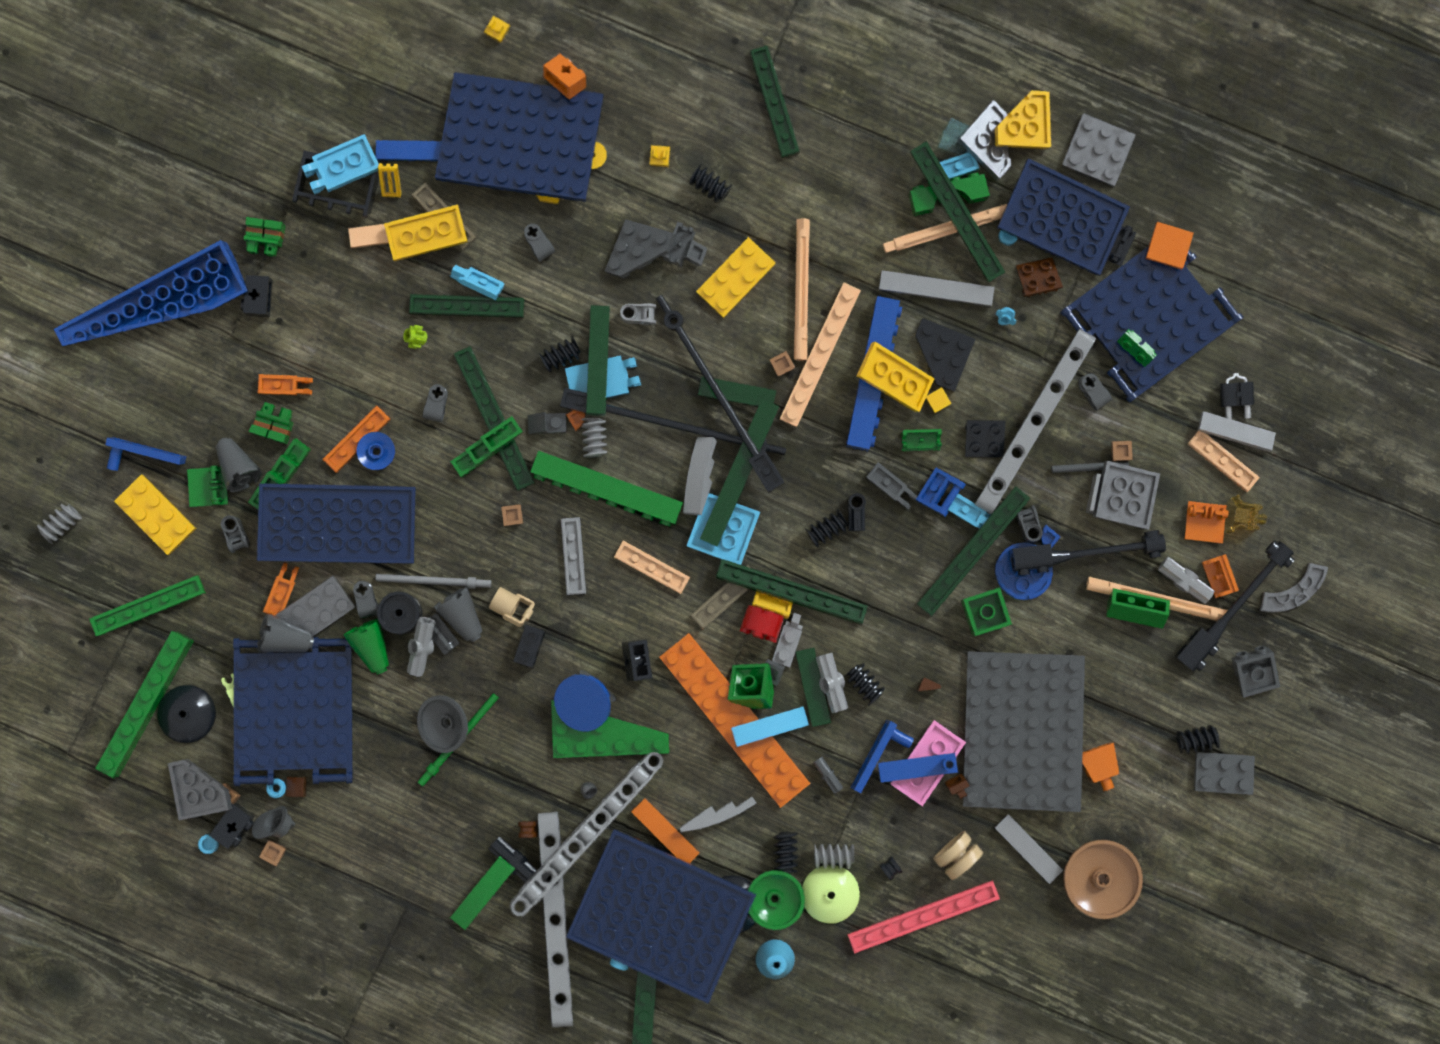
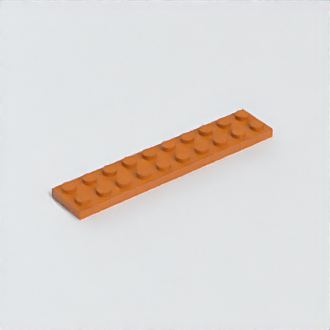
M690 633L659 657L780 808L811 784L773 736L736 747L731 728L759 719L749 707L728 701L730 683Z

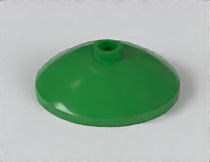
M779 870L764 872L757 876L748 888L749 891L756 893L749 914L756 923L764 928L772 930L787 928L795 923L802 914L805 904L804 891L797 879L787 872ZM773 895L778 897L776 902L771 901Z

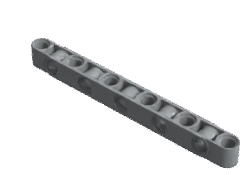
M1079 329L975 502L976 506L989 514L993 513L1095 342V337L1082 329ZM1070 353H1076L1078 360L1073 361L1070 358ZM1057 385L1059 393H1053L1050 386ZM1037 417L1040 420V425H1033L1031 418ZM1013 449L1020 451V458L1013 457ZM994 481L1001 484L1002 488L1000 491L993 489L992 483Z
M655 752L648 753L636 763L522 886L509 905L510 910L515 915H525L651 780L663 764L660 754ZM654 755L657 758V764L652 767L649 765L648 760ZM625 784L631 787V792L628 795L622 793V787ZM598 813H602L605 817L604 822L601 824L595 821ZM572 842L578 844V849L574 853H570L568 849L569 844ZM546 871L550 872L551 879L548 882H543L541 879L542 874ZM522 901L524 903L523 910L515 911V903Z
M558 812L538 813L541 866L561 845ZM550 835L555 838L553 846H548L545 843L546 836ZM548 871L542 874V881L548 882V876L551 873ZM562 875L558 883L553 885L543 896L553 1027L573 1026ZM551 915H559L560 923L553 924L550 920ZM561 954L563 962H554L553 955ZM559 993L564 994L566 1001L559 1003L556 1000V995Z

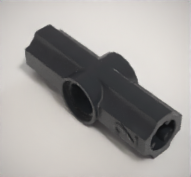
M500 836L488 848L497 858L502 857L515 868L512 874L520 877L525 883L537 871L519 850L512 848Z

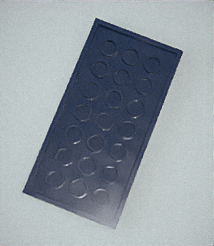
M259 483L257 561L414 564L416 487Z

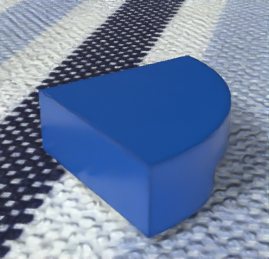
M1047 525L1043 527L1042 545L1051 544L1052 548L1060 539V536Z

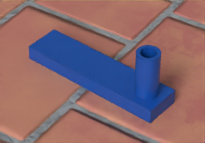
M115 437L107 438L105 444L111 447L107 469L114 471L119 469L123 450L179 465L185 464L187 457Z
M886 719L850 788L859 793L863 791L890 739L909 748L914 738L896 729L897 724Z
M955 753L878 763L880 782L958 772Z

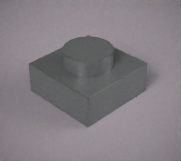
M694 240L688 241L683 258L696 266H701L708 248Z
M767 659L765 663L770 665L772 682L777 686L780 683L785 667Z

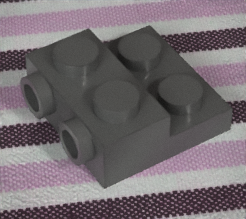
M1257 646L1253 652L1240 651L1236 653V657L1231 658L1243 698L1280 687L1274 652L1269 647Z

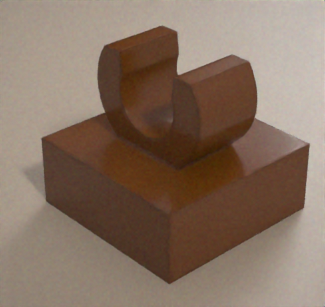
M961 773L944 782L952 795L957 794L960 799L967 796L964 789L969 787V784Z

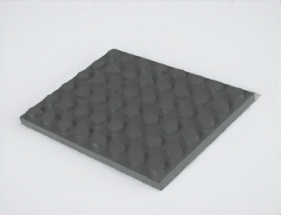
M968 652L964 778L967 780L969 787L964 789L967 796L963 798V807L1081 812L1085 656Z

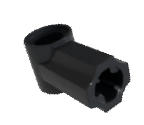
M855 493L847 499L848 531H865L866 500L862 494ZM855 496L861 499L859 507H854L851 503L852 498Z

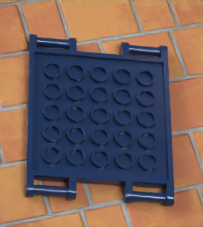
M1148 246L1060 312L1063 317L1066 316L1077 332L1079 329L1087 332L1071 312L1075 309L1090 328L1087 333L1095 335L1117 365L1106 373L1109 377L1112 376L1127 396L1126 399L1129 403L1244 318L1241 313L1238 314L1225 297L1221 287L1208 296L1186 267L1197 258L1195 253L1192 254L1190 250L1188 251L1184 268L1180 270L1145 259ZM1215 298L1219 300L1232 317L1230 321L1225 318L1212 300ZM1128 329L1134 330L1142 338L1139 342L1141 346L1146 342L1157 354L1146 367L1139 363L1117 342ZM1120 369L1136 388L1134 393L1117 371Z
M313 637L312 652L241 654V648H257L258 640L233 639L234 786H240L241 784L274 785V770L313 769V784H319V782L353 783L352 647L345 638L319 639L318 637ZM319 646H345L346 652H319ZM346 768V774H319V769ZM268 770L267 776H241V771Z

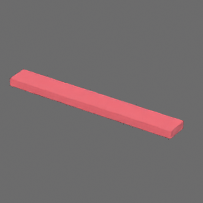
M991 880L847 935L854 953L994 902L1000 898L995 884Z

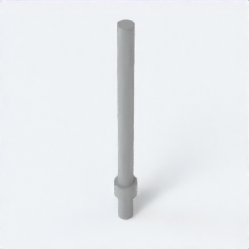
M376 574L377 582L467 586L468 589H476V587L491 588L492 583L491 580H479L476 577L461 579Z

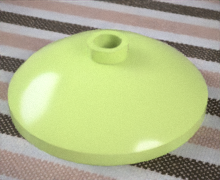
M828 864L827 869H824L823 865L819 869L815 868L807 875L802 885L806 911L814 919L823 923H838L847 919L855 911L859 902V887L856 879L847 869H840L838 865H835L834 869H832L831 864ZM831 891L835 893V896L832 899L828 898L827 894Z

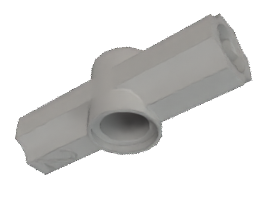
M1166 557L1158 568V571L1172 580L1178 589L1189 593L1202 604H1206L1215 592L1199 580V577L1194 572L1183 568L1170 557Z
M419 617L414 639H410L408 643L410 658L407 673L416 677L424 674L427 657L434 650L432 634L435 621L431 618Z
M828 653L815 657L821 675L819 686L822 692L827 695L831 712L836 713L848 709L843 691L845 686L844 677L837 671L833 654Z

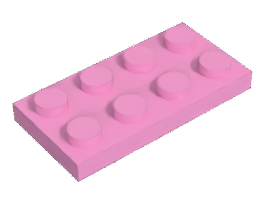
M933 720L907 759L955 753L957 757L966 742ZM944 774L891 781L890 784L923 806Z

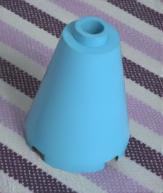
M773 939L767 941L757 951L756 965L759 971L768 978H783L791 972L794 966L795 957L793 950L782 940ZM775 961L779 962V964L773 965Z

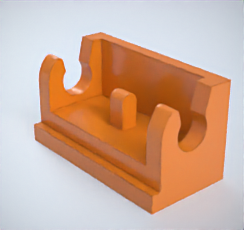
M1226 554L1202 562L1210 587L1215 591L1213 594L1214 598L1239 591Z

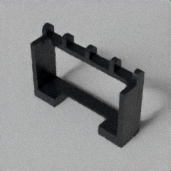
M304 150L292 202L297 203L301 197L310 199L309 206L312 207L315 204V200L327 202L328 210L332 211L334 204L347 207L346 214H351L352 208L363 210V217L367 218L368 214H371L379 181V172L368 175L372 177L365 205L305 193L303 188L306 175L302 166L314 162L312 156L319 153Z

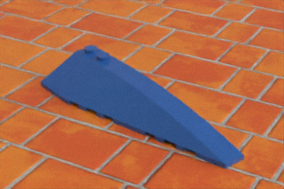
M220 240L60 325L54 331L62 346H67L213 310L248 292L229 245Z

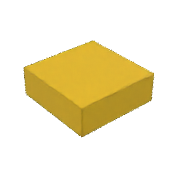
M942 387L926 397L934 414L952 404Z

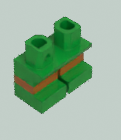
M246 217L245 224L247 227L246 235L244 236V240L247 242L246 251L251 254H258L259 245L265 246L264 254L275 257L278 248L282 247L286 226L283 222L264 221L263 219Z
M264 402L261 410H257L255 421L251 425L249 432L287 445L293 427V422H291L293 411L281 408L279 417L273 415L276 406Z

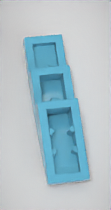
M803 706L731 728L736 747L807 726L809 723Z

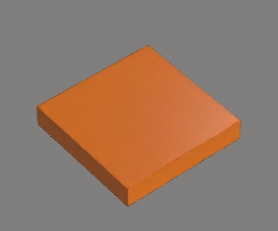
M1156 222L1145 259L1182 270L1194 233Z

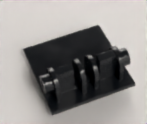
M967 420L965 424V457H1003L1006 421Z

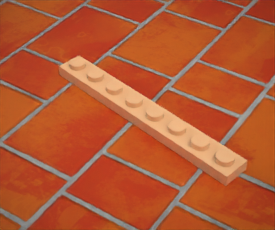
M843 283L779 420L797 428L861 290Z

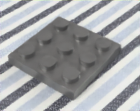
M1083 113L1061 167L1114 188L1135 134Z
M1104 461L1093 517L1149 530L1160 474L1111 461Z

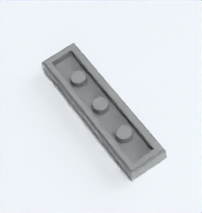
M1204 411L1201 413L1198 431L1268 452H1271L1273 449L1276 433Z
M580 517L561 519L566 593L567 595L586 594Z
M1009 814L994 827L1049 884L1063 871Z

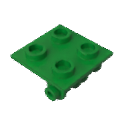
M210 466V468L187 469L189 507L228 504L227 489L220 467Z

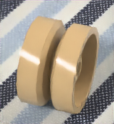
M965 831L950 840L933 858L940 867L948 865L945 873L951 880L966 872L983 854L978 845L969 846L972 839Z

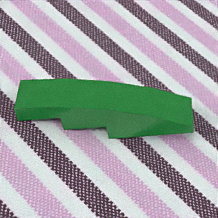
M511 416L481 436L480 440L466 448L465 452L450 462L460 477L463 478L507 446L523 431Z
M297 438L293 439L285 453L280 455L271 471L267 472L261 484H288L311 449ZM259 486L248 501L256 509L259 508Z
M499 857L450 918L466 930L515 868L502 857Z

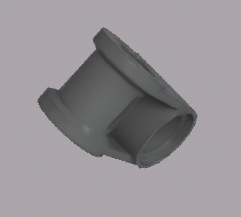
M529 224L525 227V239L539 262L556 252L549 239L546 238L537 224ZM529 231L536 232V237L530 235Z
M1086 374L1079 379V389L1095 411H1098L1112 401V396L1096 375ZM1088 380H1091L1092 383L1089 386H1086L1085 383Z
M435 384L430 387L423 410L424 419L442 423L448 392L442 385ZM440 389L443 395H439V397L437 398L434 392H438V390Z
M1031 505L1030 508L1021 510L1016 515V520L1024 540L1027 543L1033 544L1040 540L1043 533L1037 510L1034 505ZM1028 530H1035L1037 532V538H1030L1028 535Z
M225 516L221 520V528L229 551L233 554L235 550L243 547L249 548L250 541L241 520L235 516ZM231 519L235 521V527L232 530L227 526L228 521Z
M366 581L357 582L353 587V592L360 619L377 615L378 604L372 585ZM362 584L364 587L368 588V590L365 591V595H363V593H360L358 590L361 589Z

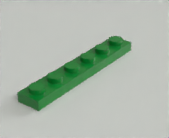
M196 575L92 617L89 620L96 637H99L206 594L200 576Z

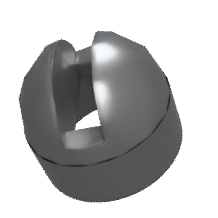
M591 782L583 783L580 788L581 794L585 799L594 797L598 791Z

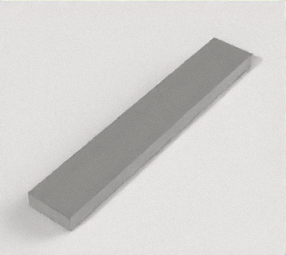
M883 270L881 271L879 290L989 307L992 306L994 287Z

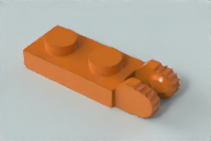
M259 374L258 394L312 395V390L297 388L298 383H313V378L294 375Z
M283 563L264 607V613L274 616L286 607L299 567L295 566L293 568L290 580L282 577L287 570L288 563Z

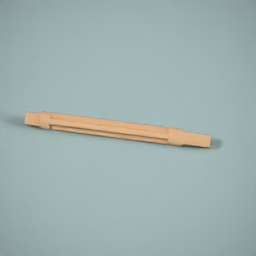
M1007 204L974 213L971 216L977 226L1001 219ZM949 221L894 238L893 241L883 243L882 245L885 253L894 250L900 251L958 232L952 222Z
M806 218L797 219L794 360L798 361L807 360L810 220Z
M1088 577L1086 583V590L1110 595L1113 588L1170 600L1169 610L1214 621L1221 619L1228 611Z

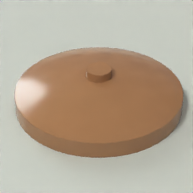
M1094 840L1081 845L1069 857L1064 869L1063 882L1069 900L1078 910L1094 918L1110 919L1126 913L1133 907L1140 896L1143 877L1139 862L1130 850L1110 840Z

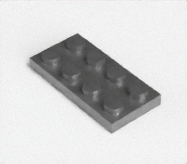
M332 575L274 616L310 632L311 637H313L356 606L334 575Z

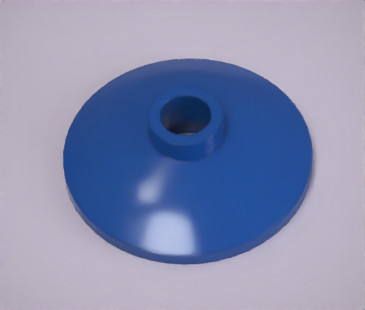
M371 432L364 435L358 442L357 457L366 468L381 470L389 466L393 461L395 446L391 438L386 434ZM375 448L380 449V453L378 455H374L373 453Z

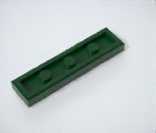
M701 376L698 396L717 399L705 378ZM714 379L729 402L759 407L763 399L774 404L776 390Z
M815 648L796 651L811 725L815 727L829 724L831 720L825 693L822 692L819 686L821 675L815 658Z

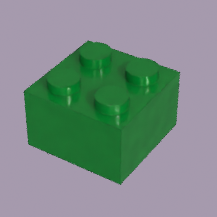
M1000 588L961 600L972 637L1012 625Z

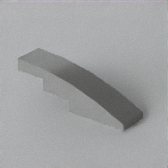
M697 437L687 476L684 514L702 515L712 485L709 477L715 462L712 459L717 443L714 437Z
M751 796L737 807L730 801L717 811L710 806L679 829L681 832L723 822L755 805L756 801Z

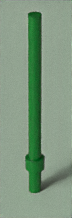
M493 693L468 722L467 735L499 699L497 695ZM452 752L441 753L434 763L429 764L426 768L427 771L417 782L424 786L433 775L435 776L440 771V766Z

